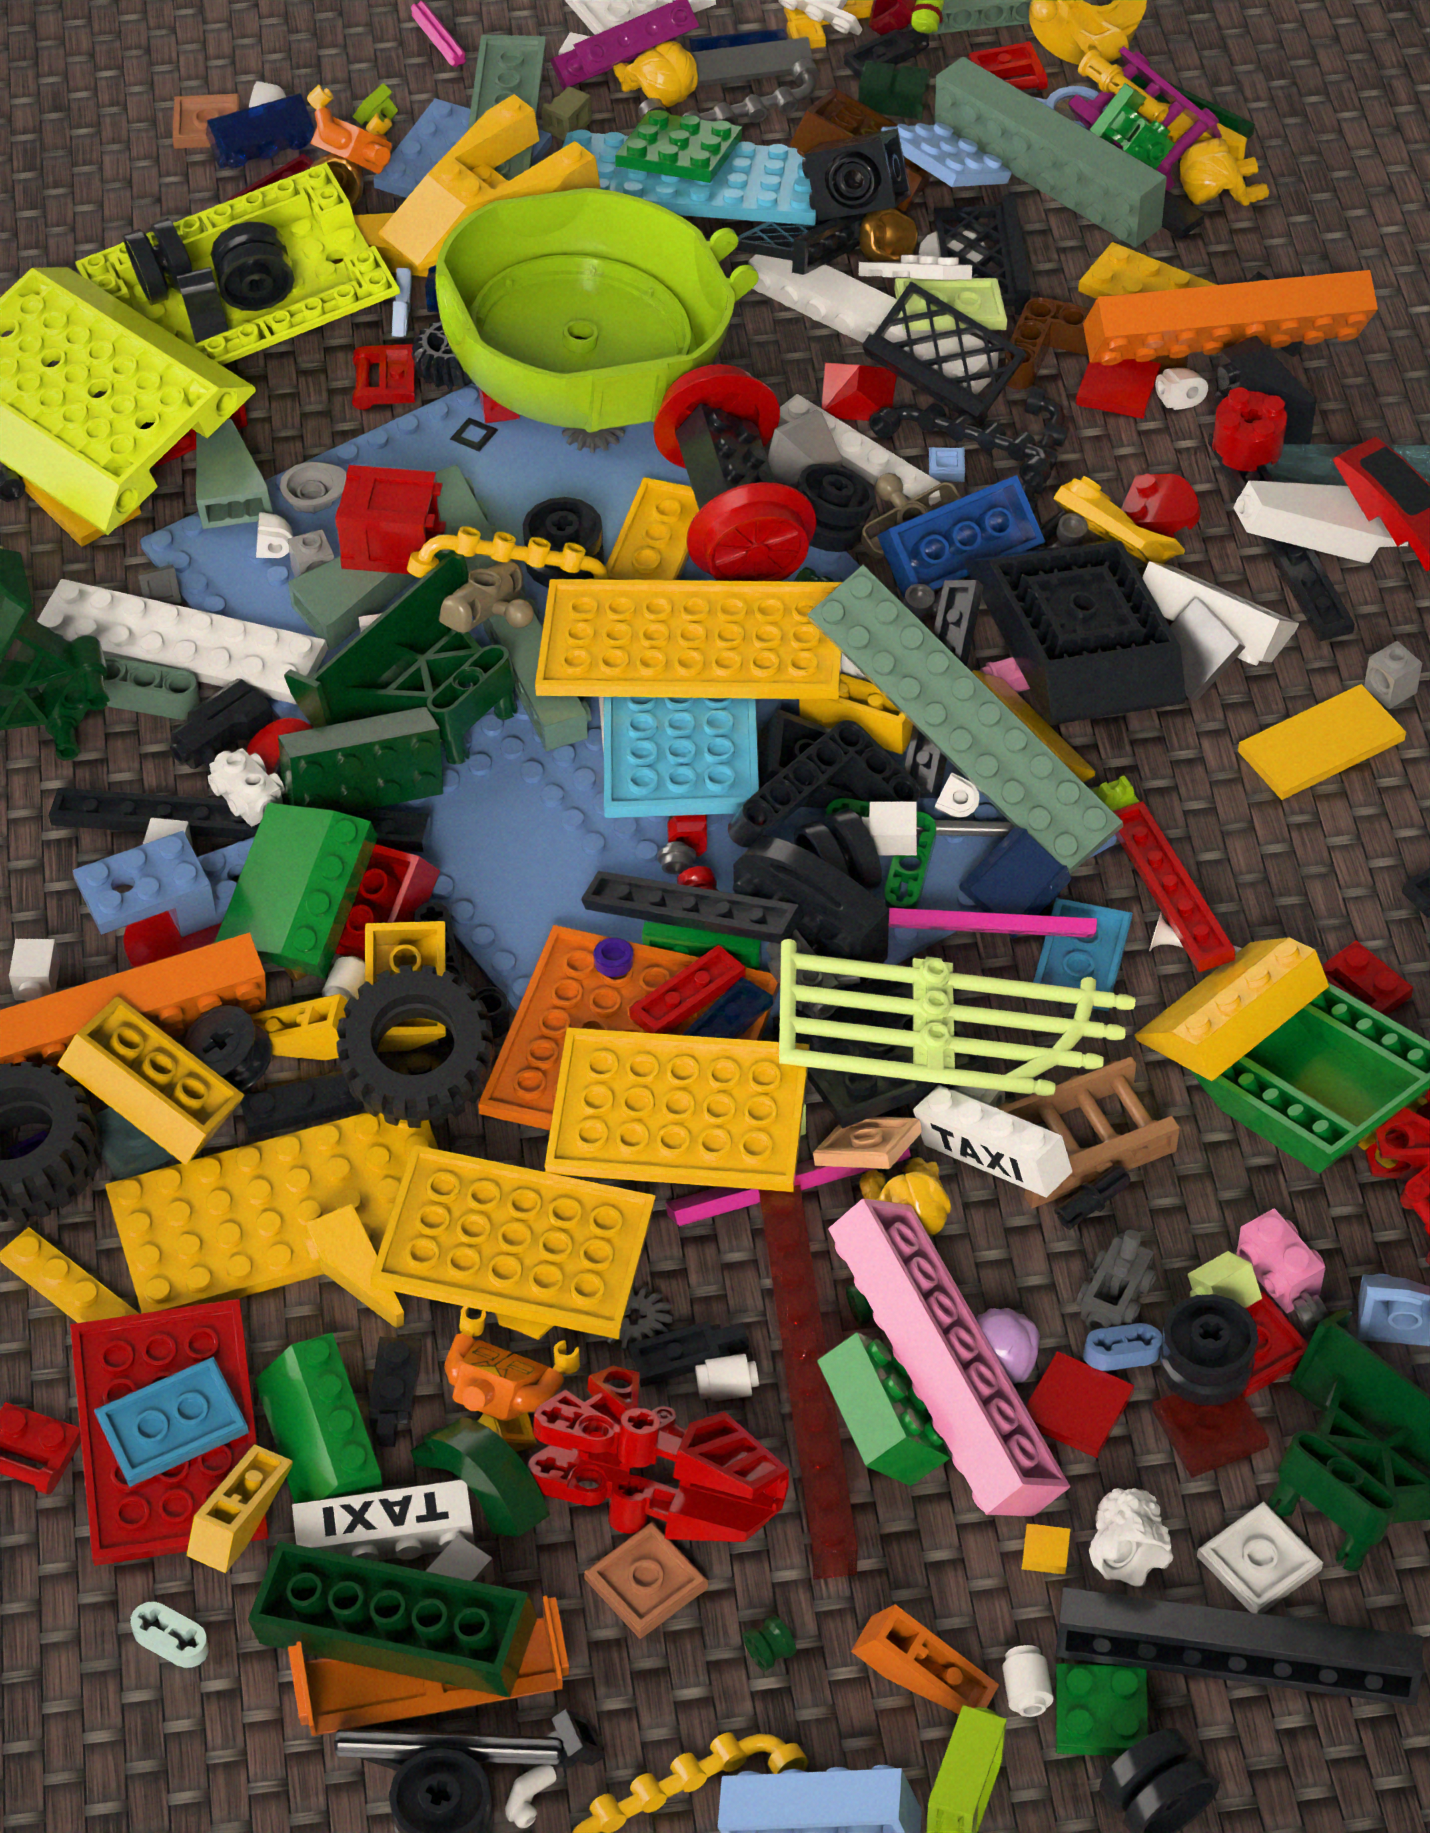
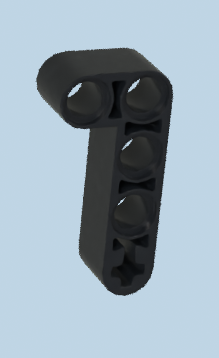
M424 903L415 911V922L445 921L446 971L457 975L459 985L461 986L463 978L450 913L442 903ZM496 987L474 989L476 999L482 1000L487 1009L488 1019L491 1021L493 1039L501 1037L509 1028L506 994ZM446 1028V1036L438 1040L443 1044L454 1043L452 1032Z

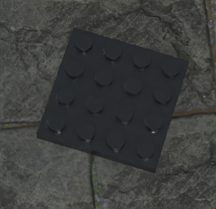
M874 979L845 990L913 999V984ZM840 1006L830 1016L819 1018V1020L913 1031V1015ZM796 1009V1017L812 1019L803 1010ZM780 1015L772 1018L773 1028L778 1036L780 1033ZM954 1020V1036L970 1038L961 1024ZM796 1033V1043L809 1044L810 1051L913 1064V1047ZM954 1053L955 1069L988 1072V1061L984 1056ZM808 1067L807 1073L808 1080L842 1129L926 1097L938 1085L946 1088L954 1086Z

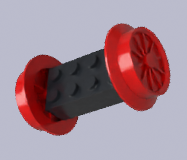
M725 364L708 365L694 369L681 376L670 386L664 395L661 408L654 421V440L659 452L668 461L687 469L699 508L698 513L690 523L686 538L689 555L696 566L712 575L717 581H783L802 565L807 556L809 543L816 529L815 511L811 502L803 493L790 486L776 483L764 446L773 437L774 429L778 427L780 420V407L774 392L765 383L752 377L745 370Z

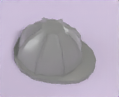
M301 463L285 472L280 480V491L283 498L296 511L315 514L316 512L328 509L332 505V501L342 496L347 472L339 466L328 463Z

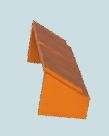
M543 1596V1618L536 1620L510 1698L328 1658L306 1662L301 1641L296 1642L297 1645L288 1647L301 1726L309 1724L312 1736L336 1732L339 1729L359 1728L563 1689L562 1677L569 1676V1663L556 1597L547 1598V1596Z

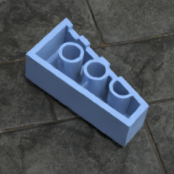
M877 1765L871 1768V1770H849L843 1767H832L826 1772H805L799 1769H788L781 1774H760L754 1771H743L738 1773L737 1776H722L718 1829L720 1833H921L922 1810L902 1768H895L889 1765Z

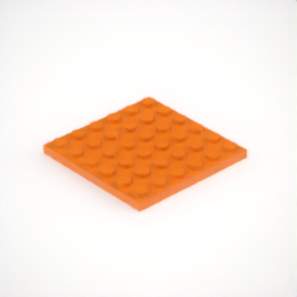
M553 925L478 1103L479 1114L550 1130L567 1027L647 1033L630 1018L629 1007L700 957L627 941L633 948V967L622 976L609 977L601 974L595 968L594 949L599 942L611 937ZM746 968V977L667 1034L760 1041L779 991L780 983L775 980L771 973Z

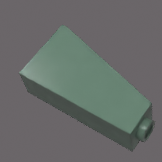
M232 419L226 420L208 439L196 432V503L203 529L257 522L259 512L274 514L268 486Z
M341 556L288 581L291 606L318 638L326 640L328 650L330 651L360 627L358 617L377 613L417 577L410 574L342 569Z

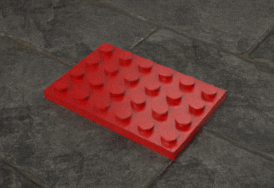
M240 1299L70 1324L90 1542L94 1566L187 1552L194 1515L254 1444L258 1445ZM214 1357L248 1426L249 1433L129 1487L94 1410ZM266 1514L250 1542L269 1539Z

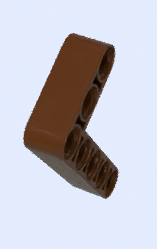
M1043 297L1029 300L1009 341L1025 351L1027 356L1007 386L1017 390L1031 387L1035 382L1049 347L1089 356L1083 323L1091 308ZM1007 351L1005 352L1004 367L1009 366L1015 357ZM1169 355L1156 356V358L1150 361L1161 363L1160 372L1163 373L1165 369L1187 368L1188 355L1182 358H1170Z

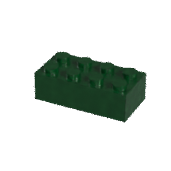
M427 707L278 735L281 776L285 788V793L283 794L285 805L332 810L348 814L444 794L440 729Z

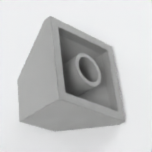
M816 409L774 429L768 462L776 483L796 489L801 471L805 468L820 463L841 466L842 457L822 412Z

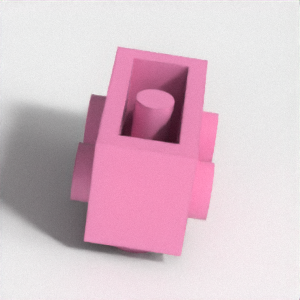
M1274 1208L1241 1226L1236 1255L1252 1263L1257 1280L1286 1314L1294 1310L1292 1302L1301 1298L1300 1293L1307 1291L1311 1297L1316 1294L1320 1295L1325 1272L1324 1261L1316 1250L1309 1249L1302 1241L1296 1227L1290 1220H1284Z

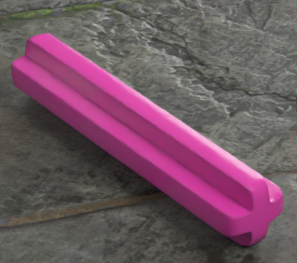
M423 1L413 4L411 6L412 17L453 67H457L459 64L463 65L466 62V52L434 12Z

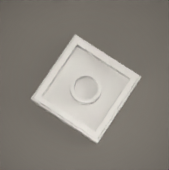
M1265 1502L1259 1504L1198 1549L1197 1557L1251 1613L1263 1614L1320 1572L1323 1566V1562Z

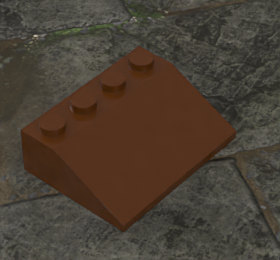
M833 88L806 110L789 145L796 148L797 153L805 158L804 154L822 142L881 132L882 127H893L898 124L842 91ZM904 156L911 196L894 209L905 212L915 202L933 175Z

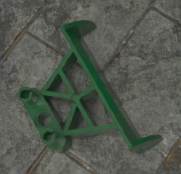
M0 548V730L45 725L46 732L53 737L57 758L63 761L73 760L80 753L75 731L87 710L103 709L108 705L107 702L110 701L104 683L108 671L101 643L93 636L77 637L70 643L29 617L28 614L33 604L21 552ZM15 638L22 642L13 660L4 659ZM46 684L41 693L37 686Z
M444 549L434 555L439 560V563L312 677L309 678L291 669L284 674L291 695L314 728L427 707L440 729V740L443 742L447 762L459 765L466 762L464 757L466 759L470 757L464 734L492 707H494L495 717L501 720L514 717L513 713H518V707L513 694L516 679L508 649L498 644L481 648L469 632H458L439 621L443 600L466 584L469 576L464 555L458 554L453 550ZM437 685L439 688L434 691L433 686Z
M1344 1307L1318 1324L1289 1384L1321 1409L1322 1414L1315 1433L1301 1430L1292 1437L1278 1466V1476L1280 1479L1273 1494L1268 1499V1506L1273 1510L1278 1500L1281 1501L1275 1513L1283 1517H1289L1295 1512L1300 1497L1305 1498L1347 1532L1340 1549L1335 1554V1560L1340 1565L1345 1556L1349 1555L1343 1568L1348 1571H1358L1363 1566V1561L1370 1547L1380 1543L1390 1524L1430 1519V1395L1344 1330L1352 1316V1312Z

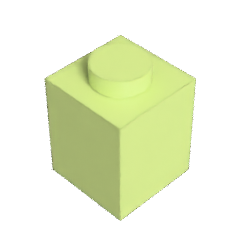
M1229 1251L1188 1273L1192 1287L1190 1297L1216 1294L1233 1299L1244 1308L1262 1299L1252 1263Z

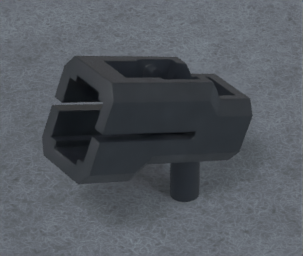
M237 678L188 712L187 722L171 732L173 745L170 746V751L180 764L184 765L186 763L191 769H197L205 763L210 775L209 764L214 762L217 754L237 740L253 739L261 729L273 722L271 705L256 690L253 691L252 687L243 679Z

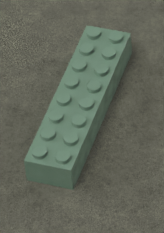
M961 57L936 75L935 123L940 122L950 126L954 130L953 134L957 137L969 139L978 145L977 149L982 153L1000 158L1003 161L1002 165L1011 170L1012 174L1024 180L1135 248L1162 228L1167 176L965 57Z

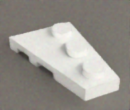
M901 255V261L859 262V276L910 277L914 279L936 280L972 279V265L959 264V258Z

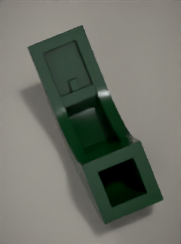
M461 1417L446 1428L435 1429L424 1436V1442L410 1450L416 1466L446 1469L456 1474L470 1487L481 1504L492 1534L520 1537L550 1516L542 1493L522 1459L498 1434L477 1421Z

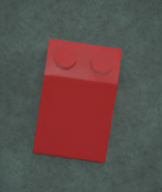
M375 844L335 954L344 957L355 956L365 962V923L415 922V911L420 905L429 902L440 870L420 856Z

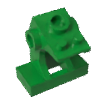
M1124 83L1089 131L1111 144L1117 141L1129 155L1156 170L1175 145L1167 137L1171 131L1157 120H1154L1151 124L1137 113L1147 98L1133 87Z

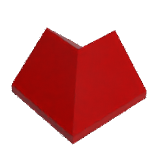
M825 363L821 409L837 419L869 421L870 417L881 407L893 409L897 375L884 367Z

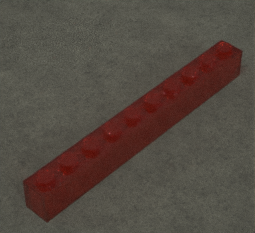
M794 1185V1192L759 1189V1220L813 1580L857 1575L858 1548L834 1397L817 1362L827 1352L800 1185Z

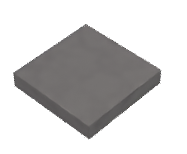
M1197 597L1170 625L1173 634L1181 646L1186 696L1196 702L1246 647L1205 602Z

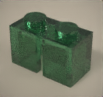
M866 61L858 86V101L882 115L922 120L929 98L930 69L901 65L900 70H895V64Z

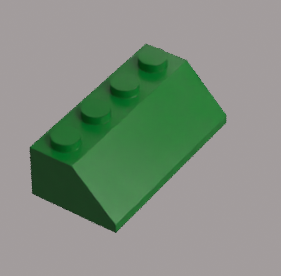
M333 1332L290 1345L255 1379V1384L278 1455L293 1461L292 1468L286 1479L294 1504L383 1491L381 1473Z

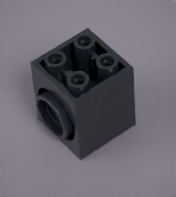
M898 128L822 142L804 154L805 159L802 161L803 174L806 179L810 180L812 192L809 194L811 210H816L818 221L895 208L911 196Z

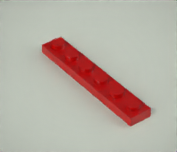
M1142 801L1112 811L1123 821V827L1115 836L1198 972L1235 961V948L1144 802Z

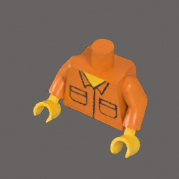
M321 85L315 87L307 96L308 102L316 109L314 114L317 122V128L310 144L352 161L361 168L380 174L391 158L392 143L388 142L385 133L392 126L391 120L386 118L382 122L379 114L376 113L367 124V131L337 119L332 116L331 110L326 108V105L334 98L331 91L327 88L322 90Z
M463 1306L459 1323L461 1334L455 1335L445 1361V1372L448 1381L455 1387L452 1396L455 1402L464 1405L470 1411H479L497 1419L508 1421L525 1413L535 1412L538 1406L553 1398L565 1381L563 1375L575 1373L579 1369L580 1354L579 1347H577L572 1354L566 1355V1341H559L554 1346L555 1365L551 1368L482 1340L475 1342L473 1337L481 1335L484 1331L486 1311L483 1310L481 1317L473 1320L468 1318L469 1307Z

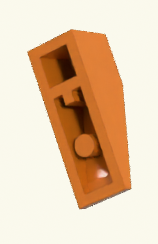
M896 1604L870 1617L851 1650L852 1653L886 1679L957 1714H960L962 1705L971 1708H987L999 1687L997 1682Z

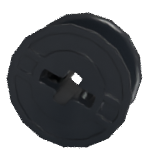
M231 1005L215 1007L202 1014L190 1026L183 1044L187 1051L240 1092L253 1086L265 1074L272 1058L273 1046L268 1033L259 1025H255L251 1016L242 1008Z

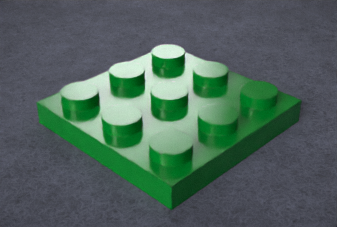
M663 110L648 111L615 154V166L711 183L741 141L742 126L731 125L727 121L712 122L700 120L697 116L671 115Z

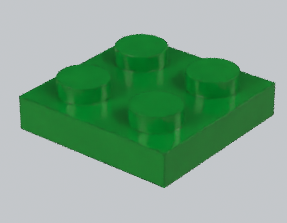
M1056 1664V1754L1121 1756L1133 1745L1148 1736L1146 1669L1127 1666Z

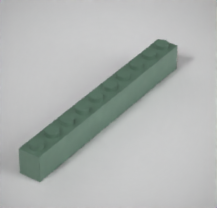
M458 465L434 471L436 472L437 482L443 483L441 495L437 497L441 521H446L444 535L457 536L460 527L468 526L477 529L481 533V540L493 541L497 529L494 525H488L487 513L483 502H476L471 479L469 477L464 478ZM475 554L472 557L464 556L469 573L475 569H487L498 562L487 555ZM523 582L521 594L515 599H523L531 604L534 611L531 623L524 628H514L507 623L505 617L495 614L484 620L481 625L492 645L498 644L508 649L516 679L514 690L545 751H550L587 739V723L592 721L587 702L585 700L580 701L578 696H536L535 681L543 624H540L538 621V611L532 598L527 599L525 596L526 592Z

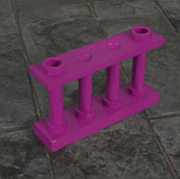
M675 0L577 42L573 45L575 49L552 58L550 62L562 89L565 90L568 86L572 87L613 69L614 65H618L621 62L628 63L644 53L645 50L652 47L655 48L658 44L676 41L675 37L698 28L699 24L689 1Z
M1123 46L1119 52L1126 65L1122 70L1124 71V76L1131 80L1137 74L1149 84L1144 89L1147 94L1155 98L1160 93L1172 103L1168 107V114L1161 124L1167 128L1182 112L1195 122L1175 143L1156 169L1167 176L1165 189L1170 191L1175 185L1170 175L1172 171L1171 166L1205 131L1213 138L1220 139L1222 135L1217 126L1219 120L1209 109L1204 108L1200 110L1149 67V61L1140 52L1135 51L1131 53ZM1101 91L1093 100L1089 99L1087 102L1076 94L1068 105L1074 117L1090 130L1103 113L1102 109L1115 97V94L1113 92ZM1114 141L1112 144L1121 150L1124 148L1117 141Z

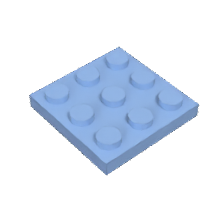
M936 122L935 125L917 123L916 126L898 124L893 127H882L881 131L898 128L903 156L951 187L1007 184L1012 174L1011 170L1002 165L1003 161L1000 158L982 153L977 149L978 145L975 142L957 137L953 134L954 130L946 124Z

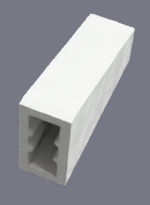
M1248 481L1233 507L1247 533L1363 563H1370L1386 537L1376 519L1368 521L1348 486Z

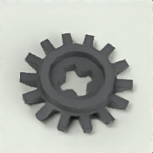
M625 426L601 429L598 432L591 433L585 429L566 427L562 431L563 437L570 436L566 442L569 446L575 442L578 444L576 450L582 451L585 447L590 449V453H595V449L601 447L603 451L609 450L607 445L610 442L614 445L619 444V440L615 436L624 437L625 431L620 428Z
M643 1285L638 1296H634L632 1289L625 1315H629L631 1309L637 1308L640 1315L646 1316V1318L639 1319L638 1325H631L629 1318H624L619 1339L622 1340V1350L627 1351L629 1343L654 1337L656 1333L664 1334L669 1332L661 1323H672L673 1317L661 1312L671 1309L669 1302L656 1304L662 1298V1294L659 1291L646 1298L648 1286ZM609 1337L607 1342L612 1345L617 1339Z

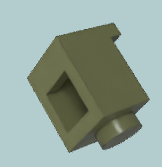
M568 86L559 96L553 99L551 104L544 103L541 106L543 131L552 133V136L565 141L567 132L583 130L592 121L591 96Z

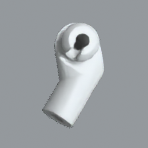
M539 1764L514 1781L505 1806V1813L510 1822L514 1821L519 1828L529 1827L536 1819L537 1810L534 1806L530 1805L533 1796L556 1781V1773L550 1764Z

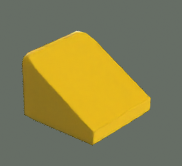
M483 1413L477 1421L498 1434L515 1452L533 1448L537 1444L528 1413L508 1421Z

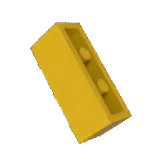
M841 674L839 700L799 699L800 718L832 729L843 720L856 722L883 749L903 755L910 743L913 724L872 683Z

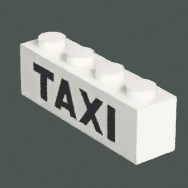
M938 1085L913 1109L915 1118L920 1119L921 1136L924 1145L1046 1198L1073 1172L1062 1135L942 1085Z
M463 1480L292 1504L296 1545L373 1561L393 1558L407 1560L417 1558L421 1554L444 1551L457 1535H460L475 1546L467 1484Z

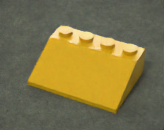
M1290 937L1250 942L1235 954V961L1218 967L1135 1034V1038L1149 1048L1213 1081L1329 987L1315 949Z

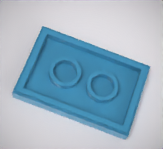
M1056 898L1051 916L1096 918V934L1093 938L1046 936L1033 983L1080 988L1083 978L1092 977L1096 979V991L1114 993L1133 913ZM1093 1006V1009H1098V1010H1103V1011H1108V1012H1109V1009H1110V1008H1103V1007H1095V1006Z
M214 1357L94 1410L129 1487L249 1433L248 1426Z

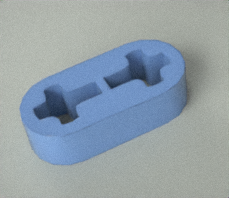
M1145 1323L1096 1329L1087 1336L1083 1358L1089 1366L1101 1371L1150 1365L1159 1358L1162 1334L1157 1328Z

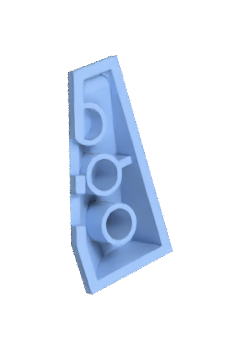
M1363 1274L1358 1295L1357 1340L1430 1346V1287L1407 1278L1392 1277L1388 1274Z

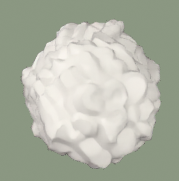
M1135 1488L1127 1490L1113 1489L1112 1492L1103 1497L1098 1505L1099 1510L1095 1517L1098 1532L1091 1541V1547L1089 1548L1093 1567L1098 1569L1106 1580H1121L1134 1587H1142L1146 1583L1147 1574L1152 1568L1166 1569L1174 1558L1168 1528L1163 1526L1161 1522L1160 1506L1156 1504V1498L1148 1491Z

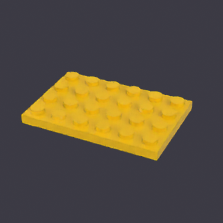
M567 1027L545 1160V1170L547 1173L556 1175L794 1192L808 1067L780 1064L779 1042ZM795 1043V1049L810 1051V1045Z
M413 1144L371 1274V1287L619 1339L655 1206L656 1195Z

